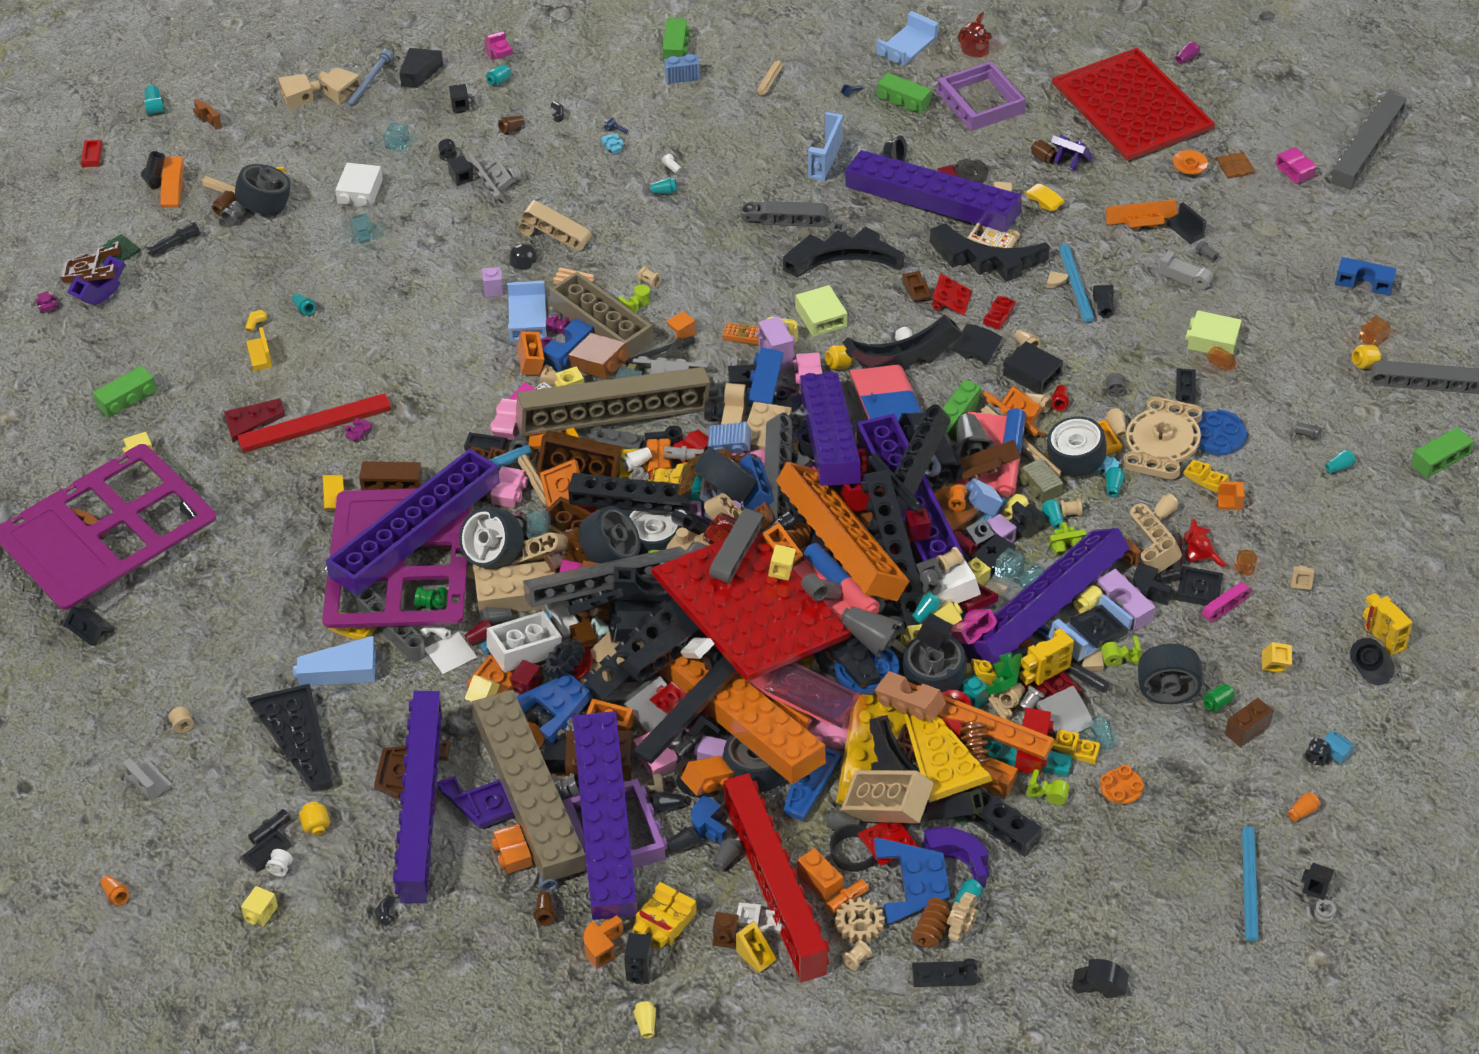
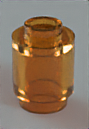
M1214 346L1207 354L1209 362L1224 372L1232 370L1236 365V357L1221 347Z

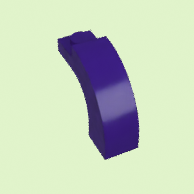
M109 255L103 267L114 264L116 269L115 278L86 282L75 277L67 293L88 304L101 303L109 298L121 284L118 278L126 264Z
M938 827L924 830L923 844L925 849L941 852L944 858L951 857L961 860L970 869L973 879L983 888L986 887V880L989 878L987 867L989 854L977 838L956 828Z

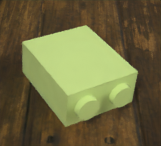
M830 285L795 295V309L813 337L847 327V312Z
M1197 310L1195 318L1192 317L1189 328L1192 329L1187 330L1185 338L1188 341L1187 349L1232 358L1242 320Z

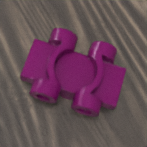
M48 291L37 294L38 298L35 301L40 313H46L58 308L54 294H49Z
M553 314L551 318L547 317L546 328L549 331L560 334L565 333L564 328L570 324L568 317H563L562 321L558 320L559 315Z
M356 418L353 421L354 427L346 426L345 431L347 433L345 437L353 442L357 439L362 440L365 432L370 433L372 431V424L365 419L361 421Z

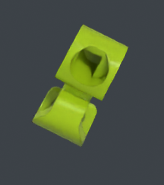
M643 284L637 285L634 288V297H629V302L622 296H618V301L637 314L639 307H645L650 303V288Z
M1133 636L1134 647L1130 651L1126 645L1120 648L1116 642L1105 643L1101 647L1105 665L1110 667L1121 665L1123 658L1128 662L1138 664L1142 655L1138 636Z
M1035 769L1030 778L1026 795L1029 798L1042 797L1045 794L1047 802L1054 805L1065 804L1070 790L1069 784L1063 780H1054L1051 784L1044 781L1043 785L1039 786L1036 782L1039 770Z

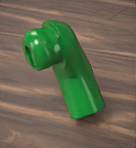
M439 587L437 595L432 599V605L438 609L447 606V589L444 587Z

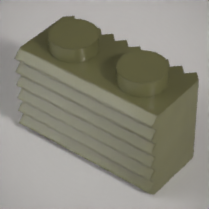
M1042 458L1021 467L1019 476L1021 483L1027 485L1031 489L1032 495L1035 498L1038 497L1042 503L1062 494L1063 481L1058 478V475L1056 476V473L1047 466V463Z

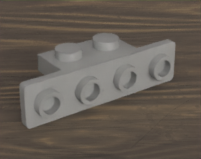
M472 153L469 154V157L472 159V166L476 171L479 169L478 175L483 181L487 180L485 185L490 191L494 190L492 192L493 196L497 201L502 200L506 204L508 201L501 192L514 182L506 168L497 157L483 168Z
M645 356L633 359V363L638 364L639 367L651 368L650 374L704 367L705 371L709 372V365L702 360H695L694 363L687 362L684 359L668 361L667 358H657V360H649Z

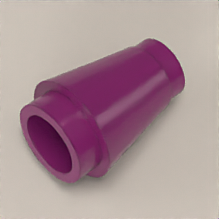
M1193 41L1187 42L1177 56H1175L1177 63L1183 64L1198 56L1200 48L1197 43Z

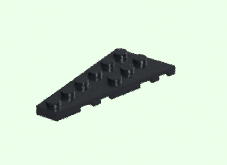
M310 683L248 697V704L310 790L313 792L333 787Z

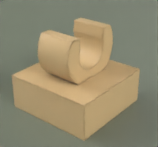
M1302 565L1298 567L1293 566L1291 588L1312 590L1314 568H1307V566Z

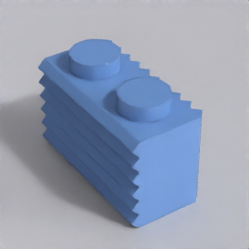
M688 54L683 57L671 56L664 59V74L667 84L700 80L698 55Z
M747 422L710 425L708 448L710 446L723 455L724 451L741 454L744 451L751 450L752 429Z
M973 478L965 486L967 488L966 497L978 511L981 510V512L987 513L991 517L995 516L1003 500L993 487Z

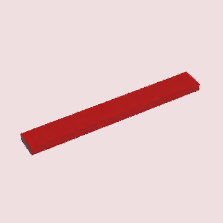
M383 393L240 434L237 437L241 449L245 453L349 423L356 418L362 419L391 410V405L386 394Z

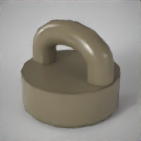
M660 773L652 774V780H647L643 784L645 789L648 791L654 790L655 793L656 791L664 792L662 775Z

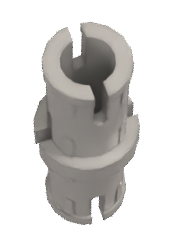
M664 446L665 452L672 453H664L663 459H681L683 462L685 460L698 461L701 456H695V454L702 455L704 449H688L686 446H682V448Z

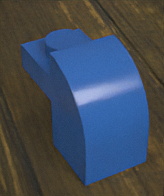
M703 796L692 808V827L700 840L705 835L711 842H716L721 845L723 840H726L728 837L727 828L719 823L722 819V805L710 797Z

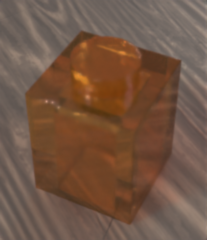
M1376 315L1362 325L1359 340L1367 345L1372 344L1377 347L1388 339L1391 325Z

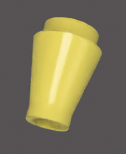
M652 1002L637 1003L633 1013L641 1038H652L655 1036L656 1008Z

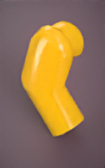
M257 310L250 313L245 330L254 332L256 323L266 321V312Z

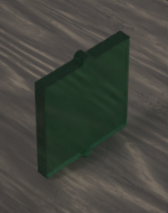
M122 234L112 240H108L107 243L99 247L108 249L113 247L112 243L119 241L121 246L120 254L112 257L122 262L131 259L130 257L141 251L138 246Z

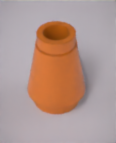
M1303 793L1290 810L1287 811V814L1292 821L1296 822L1318 811L1321 803L1314 793Z
M109 875L101 879L100 885L111 904L119 906L129 899V890L125 885Z

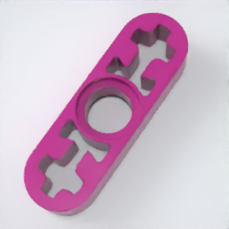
M1240 582L1210 602L1203 609L1202 616L1210 623L1214 622L1244 602L1249 597L1251 588L1244 582Z

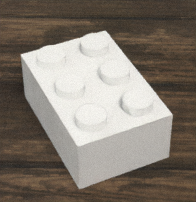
M544 611L487 628V648L503 672L516 669L522 659L531 663L545 660L548 658L549 653L555 650L554 647L562 642V636Z

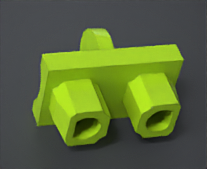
M1062 522L1059 525V529L1054 530V535H1050L1049 542H1047L1048 549H1052L1056 557L1062 556L1067 552L1066 546L1071 545L1073 547L1086 536L1085 529L1075 531L1073 526L1067 527V524Z

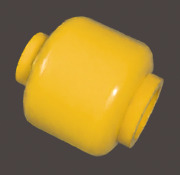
M1372 344L1359 345L1352 352V362L1359 369H1371L1373 362L1381 360V353L1378 347Z
M833 345L825 353V362L833 370L848 369L851 363H853L854 358L852 359L846 354V347L844 345Z
M318 802L305 804L299 813L303 831L313 834V836L324 834L326 832L325 829L331 823L327 808Z

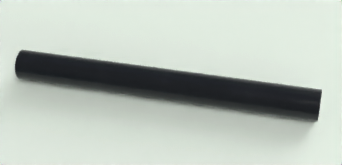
M690 336L629 358L625 364L628 366L629 363H633L634 358L638 359L639 356H645L650 359L696 342L695 338Z

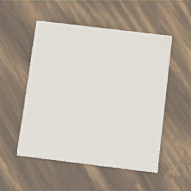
M459 632L450 635L447 640L442 639L425 648V651L442 674L477 658Z

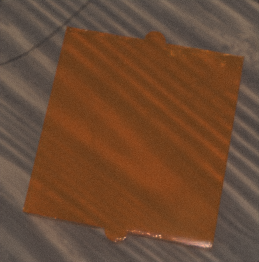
M1244 152L1229 153L1228 155L1216 158L1227 179L1242 178L1243 176L1255 174V170Z

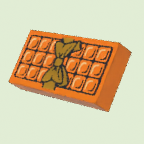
M726 322L722 335L723 340L759 345V338L756 336L758 327Z

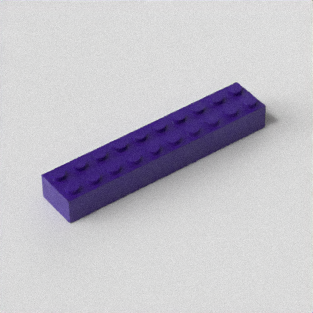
M860 150L845 169V181L848 188L971 223H980L982 226L1003 232L1009 230L1022 211V194L868 151Z
M825 372L824 374L807 373L800 375L801 400L820 486L861 483L860 459L838 373Z
M895 414L857 422L856 439L861 449H865L867 462L868 457L872 453H876L888 468L895 473L909 445ZM868 462L872 472H877L874 469V467ZM924 475L914 496L922 504L921 508L926 507L931 521L930 539L909 543L916 564L939 555L943 556L950 552L953 547L958 548L965 558ZM904 514V516H903L902 519H903V523H904V526H905V514Z
M468 449L325 560L329 578L358 596L500 483L498 466L473 450Z
M1120 529L1091 530L994 614L997 624L992 630L982 633L981 637L972 644H962L970 662L972 659L990 661L993 664L1000 660L999 656L1016 651L1023 641L1032 637L1033 632L1044 627L1045 622L1049 618L1056 616L1063 606L1070 604L1073 597L1084 592L1088 584L1095 582L1102 572L1109 570L1111 564L1124 556L1123 554L1129 549Z
M414 691L413 699H409V712H411L410 717L407 718L409 736H406L405 740L407 754H404V767L406 768L405 773L402 774L404 792L400 794L402 811H399L398 822L400 830H397V844L399 845L398 850L395 851L397 870L393 871L395 894H399L400 903H427L442 725L440 691Z
M616 711L574 715L573 727L592 920L613 918L616 915L618 917L636 916L637 902Z

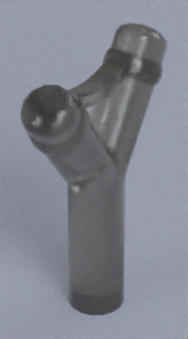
M678 337L668 351L650 356L651 360L674 358L689 361L690 356L682 348L683 339ZM679 347L682 353L676 352Z

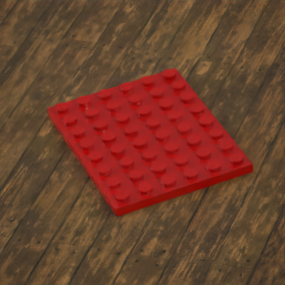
M1138 47L1052 78V84L1127 161L1212 130L1215 127V122Z
M760 533L757 534L729 584L709 577L711 565L726 539L655 566L651 571L654 578L701 631L714 642L717 649L747 682L851 638V632L844 627L841 619L823 600L814 601L801 587L803 579L793 568L789 581L768 576L774 551L761 538L762 535Z

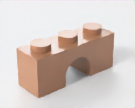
M888 671L875 689L879 698L878 701L885 707L890 706L903 714L908 713L919 720L924 719L932 722L946 704L941 691L922 684L916 692L910 693L912 690L906 677Z

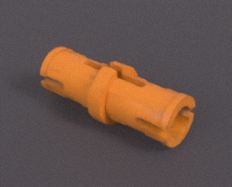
M859 879L847 889L843 888L840 890V894L825 903L826 909L830 914L835 915L837 909H841L842 903L849 905V899L854 901L869 891L868 885L864 880Z

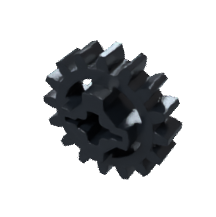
M575 638L572 641L568 639L566 643L561 642L554 647L555 650L550 652L548 658L544 660L546 662L543 665L544 671L552 679L556 677L560 679L563 674L567 676L568 673L574 671V667L578 666L580 660L584 658L585 647Z

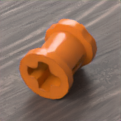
M953 485L949 491L951 499L948 501L949 508L953 511H962L966 507L964 499L967 495V488L963 485Z

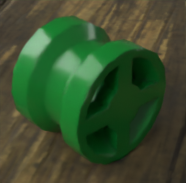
M418 587L414 599L415 607L426 606L427 609H433L432 599L436 595V590H425L424 587Z

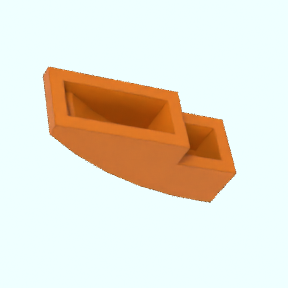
M183 156L165 157L161 181V207H179L184 185L182 179L185 169Z

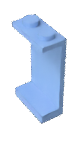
M911 11L908 13L907 25L888 42L880 39L877 40L876 54L904 67L938 37L939 23Z
M830 112L825 113V141L827 143L824 149L809 148L808 178L820 181L826 180L842 144L843 115Z
M544 281L507 283L510 342H518L521 331L540 332L541 339L547 338Z
M1101 595L1098 606L1102 605L1130 630L1133 617L1107 596ZM1060 619L1053 621L1049 638L1052 639L1054 631L1061 628L1074 640L1071 655L1077 661L1101 649V647L1097 649L1070 623L1064 624Z

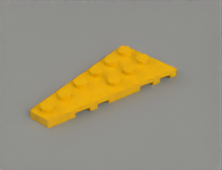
M854 693L836 800V803L843 805L855 770H871V763L878 761L874 752L875 745L873 735L870 732L869 719L888 715L896 740L903 725L906 724L904 714L890 706H883L878 701L879 698L876 693Z
M908 713L904 714L920 773L934 783L928 798L929 802L993 781L991 775L982 768L978 760L969 753V750L948 729L941 718L936 716L932 722L924 719L919 720Z

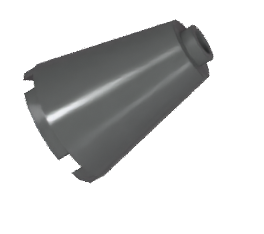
M967 413L960 416L956 439V453L959 459L994 446L993 441L974 414Z
M854 606L850 609L846 608L840 617L843 620L844 627L879 659L884 657L881 654L882 651L889 650L899 632L896 629L897 625H902V622Z

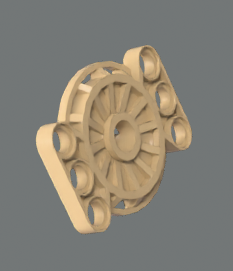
M1160 397L1150 398L1147 401V410L1132 419L1127 427L1126 442L1131 452L1124 456L1125 468L1130 471L1165 479L1177 478L1180 474L1179 462L1188 459L1199 447L1201 433L1197 423L1202 420V409L1197 405ZM1154 404H1157V405H1160L1161 407H1160V408H1157V409H1154V408H1152L1151 406L1154 405ZM1173 408H1176V409H1178L1179 411L1176 412V413H1173V412H1170L1169 410H1170V409H1173ZM1195 412L1198 415L1195 417H1191L1188 414ZM1193 428H1195L1197 434L1193 433ZM1136 459L1138 462L1132 464L1128 460ZM1154 463L1157 466L1154 468H1150L1147 466V464ZM1169 467H1173L1176 470L1174 472H1168L1166 469Z

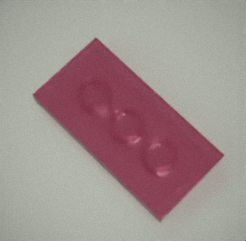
M795 662L776 669L765 686V691L840 728L843 727L860 696L859 693Z

